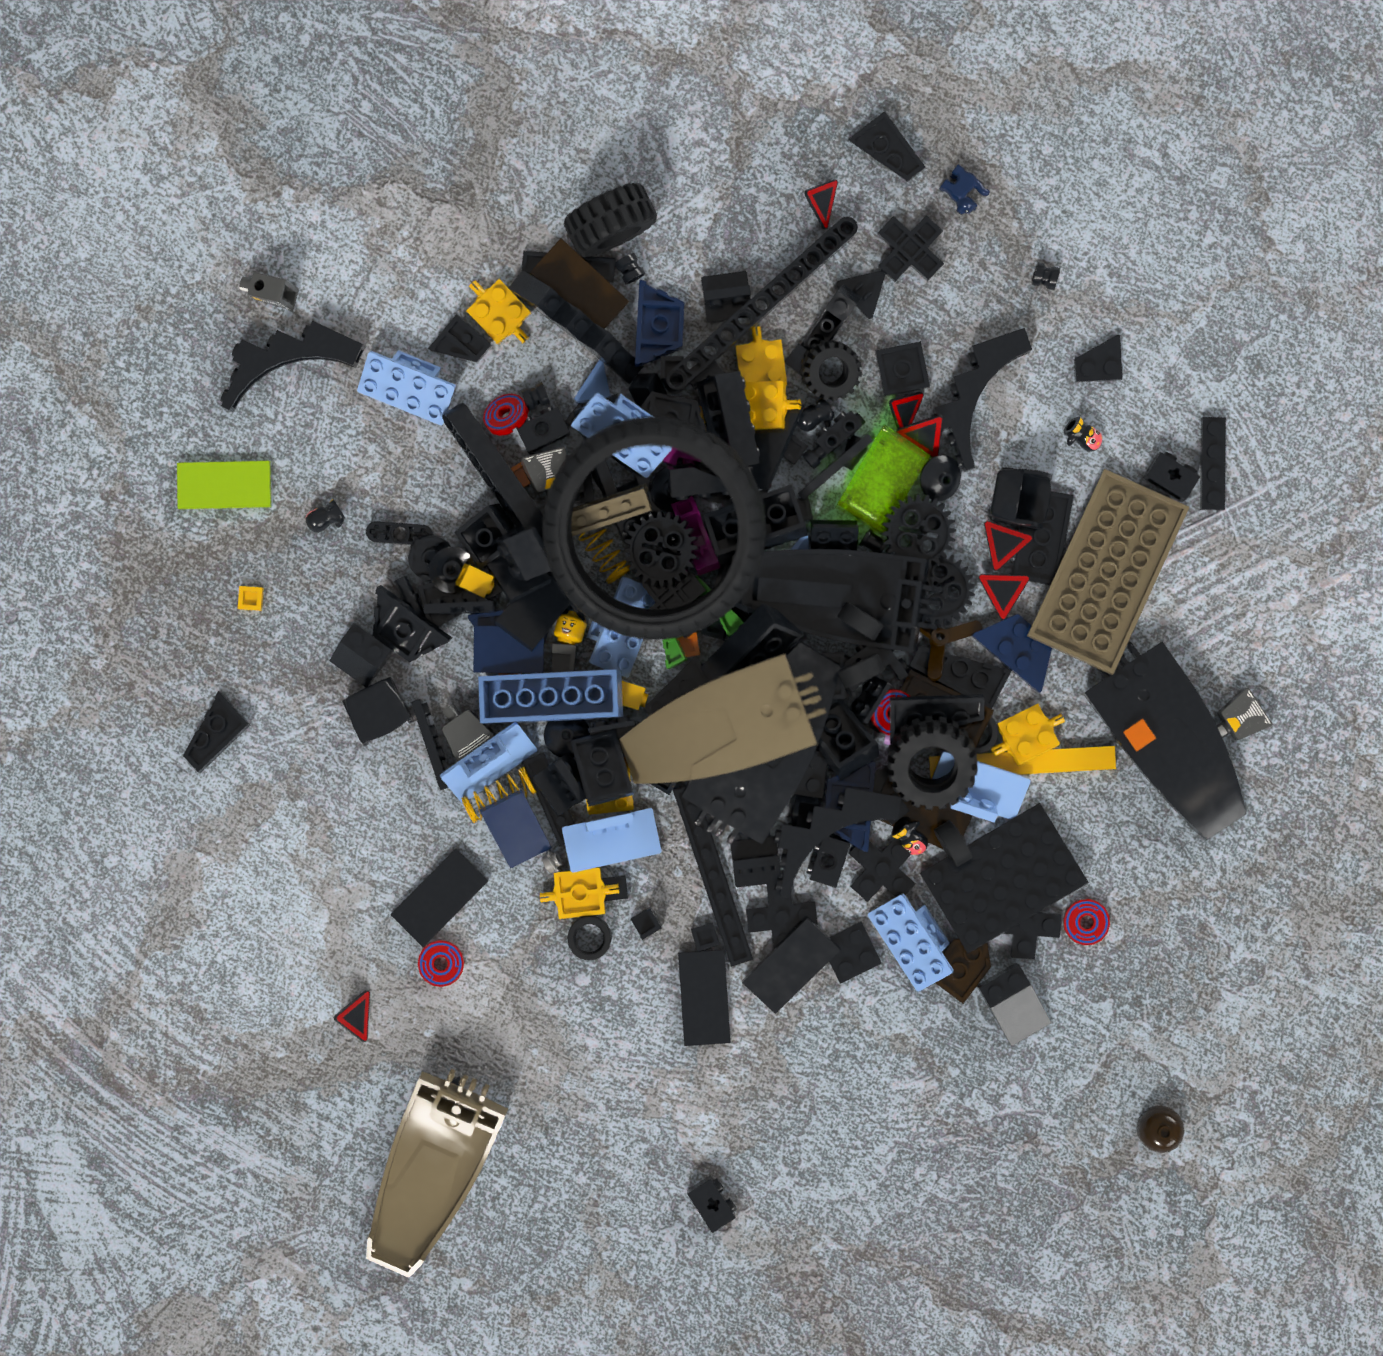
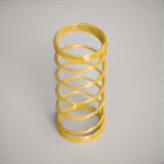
M603 529L593 535L580 539L585 534L582 533L578 538L579 541H584L596 536L586 546L585 551H592L605 545L594 555V557L592 558L593 562H597L611 556L600 567L599 572H605L619 566L608 576V578L606 579L607 584L614 582L615 580H617L618 578H620L621 576L630 571L629 568L631 565H627L624 568L620 569L627 563L625 560L607 569L601 570L611 559H613L620 552L619 549L604 557L594 560L614 540L610 539L594 548L588 549V547L596 539H598L604 532H606L607 529Z
M525 767L518 769L525 797L527 798V790L524 780L530 792L534 795L536 790L530 781ZM507 774V779L512 793H514L512 783L517 789V791L520 790L511 778V776ZM496 780L501 799L503 798L501 790L508 796L500 782ZM484 786L489 803L492 804L490 796L496 802L497 800L489 788ZM473 791V795H474V798H475V800H476V803H477V806H478V810H479V813H480V809H481V808H480L479 802L481 803V805H482L483 807H486V806H485L484 803L481 801V799L479 798V796L477 795V793H476L475 791ZM466 796L462 797L463 805L472 822L481 821V813L479 818L475 814Z

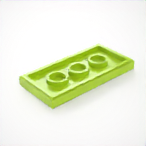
M271 461L177 463L178 509L272 508Z

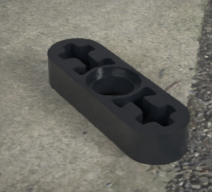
M374 521L366 528V536L369 540L385 544L412 545L419 537H412L413 542H410V528H414L413 533H421L422 529H425L427 534L434 533L427 525ZM376 526H379L380 530L388 531L387 526H391L389 530L390 540H386L387 535L380 534L375 539V536L371 534V530H375ZM398 527H403L406 530V537L403 540H396L394 538V530Z

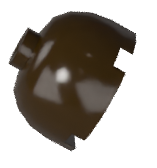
M1162 1105L1148 1108L1139 1117L1136 1127L1137 1135L1142 1144L1149 1150L1158 1153L1170 1152L1176 1149L1183 1141L1185 1133L1184 1124L1179 1114L1170 1107Z

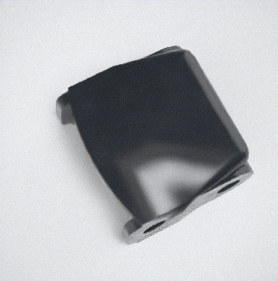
M1002 467L997 473L990 509L992 521L1026 528L1043 529V523L1046 519L1051 499V480L1053 475L1038 470Z
M391 677L380 680L342 700L353 728L363 746L369 745L368 741L391 733L406 721L409 724L414 722L405 701Z

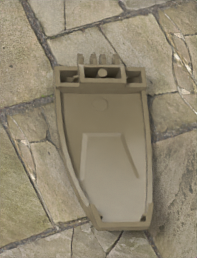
M786 654L718 678L667 704L619 739L634 784L679 782L717 776L762 764L816 745L817 741L809 719L822 715L826 711L824 708L807 714L804 705L819 702L821 697L818 695L802 701L801 696L818 691L817 686H811L799 692L796 685L798 682L810 680L813 674L809 673L794 679Z
M453 1069L450 1070L446 1080L422 1071L391 1147L376 1202L371 1231L368 1235L366 1259L407 1277H410L422 1265L426 1256L458 1212L488 1157L508 1111V1108L485 1098L490 1087L488 1084L483 1086L481 1095L472 1092L477 1085V1080L474 1078L468 1090L464 1088L468 1076L465 1074L461 1078L459 1086L451 1083L456 1071Z

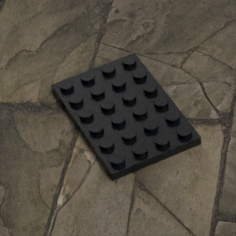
M1041 803L968 844L967 846L971 851L972 858L962 865L956 867L950 858L946 857L920 873L967 954L1089 883Z

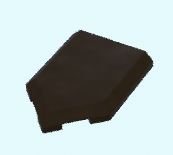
M955 938L943 952L954 971L935 983L964 1004L991 968L988 943L967 954L960 940Z

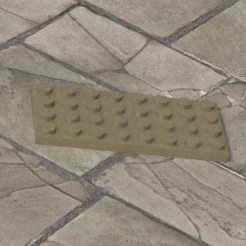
M1104 469L1027 637L1113 675L1189 510V506Z

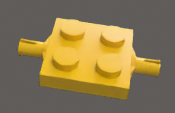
M498 279L487 289H484L477 280H474L473 284L469 285V288L478 297L466 311L498 345L513 334L524 344L526 341L520 334L526 340L530 337L520 327L524 320L532 314L531 311L508 289L501 279Z
M757 326V335L756 328L753 327V341L748 344L735 345L738 371L741 372L745 382L784 381L787 386L781 339L772 341L762 340L761 326Z
M784 381L745 382V395L750 404L749 414L755 430L785 429L787 410L801 409L800 399H787L786 382Z
M1039 704L1029 707L997 723L998 730L1002 736V743L992 747L991 751L994 752L993 755L995 757L1008 751L1019 766L1060 745L1053 727L1064 723V717L1062 718L1060 713L1048 719Z
M600 867L578 872H554L555 885L553 892L540 893V897L549 896L547 898H540V902L554 901L558 908L559 919L605 914V897L608 894H619V889L610 890L619 888V885H605L602 881Z

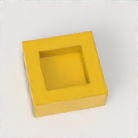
M239 586L238 609L262 611L264 588Z

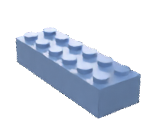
M617 669L478 676L480 723L482 724L623 718L622 674Z

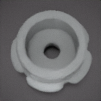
M548 851L542 857V862L549 873L560 871L562 860L556 852Z

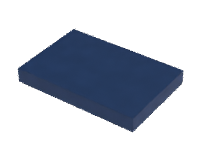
M474 626L473 672L544 673V637L531 652L499 626Z
M522 789L480 809V813L510 869L552 848Z

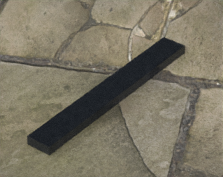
M686 786L674 789L673 793L730 965L732 967L751 961L753 957L712 833L707 831L708 821L706 815L699 826L695 824L702 809L682 797V792Z

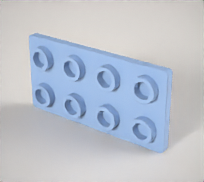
M399 350L392 359L370 351L367 355L357 391L438 425H443L442 414L449 409L456 385L438 378L441 367Z
M595 393L573 420L571 426L589 438L598 431L615 423L653 416L622 394L619 395L613 404L599 393ZM639 446L625 449L613 454V456L643 477L648 478L672 448L665 446Z
M624 576L621 577L613 598L625 604L649 609L656 603L641 583ZM592 621L586 638L597 642L589 663L605 670H620L622 676L628 678L643 639L618 634Z
M514 722L441 773L440 777L460 802L463 803L462 797L466 796L469 800L474 796L473 791L479 793L485 789L484 786H489L538 750L519 724Z
M942 751L932 779L941 778L951 771L954 766V757L950 752ZM977 761L978 772L975 776L973 787H968L969 793L965 798L958 797V803L953 806L950 803V808L994 823L997 815L1010 820L1013 819L1019 812L1031 782L1030 778Z
M652 808L562 827L571 872L656 855L662 852Z
M902 893L868 913L871 922L916 991L919 992L953 973V968L942 953L950 942L926 905L919 907L915 911L905 894Z

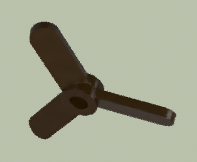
M974 620L948 629L920 627V632L929 638L931 645L927 673L930 680L938 681L942 677L947 643L970 637L972 633L982 630V624L979 621Z

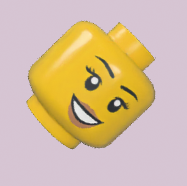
M568 611V614H562L557 620L554 629V636L558 638L557 642L563 645L574 646L581 643L587 623L582 621L575 611Z

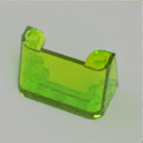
M884 424L835 508L865 526L872 528L879 534L882 531H886L887 527L882 526L881 523L888 522L889 519L884 514L893 513L890 506L899 507L897 504L898 499L904 501L905 496L909 493L922 468L929 460L930 454Z

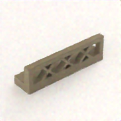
M645 483L573 507L572 537L651 511L652 506L647 495V484Z

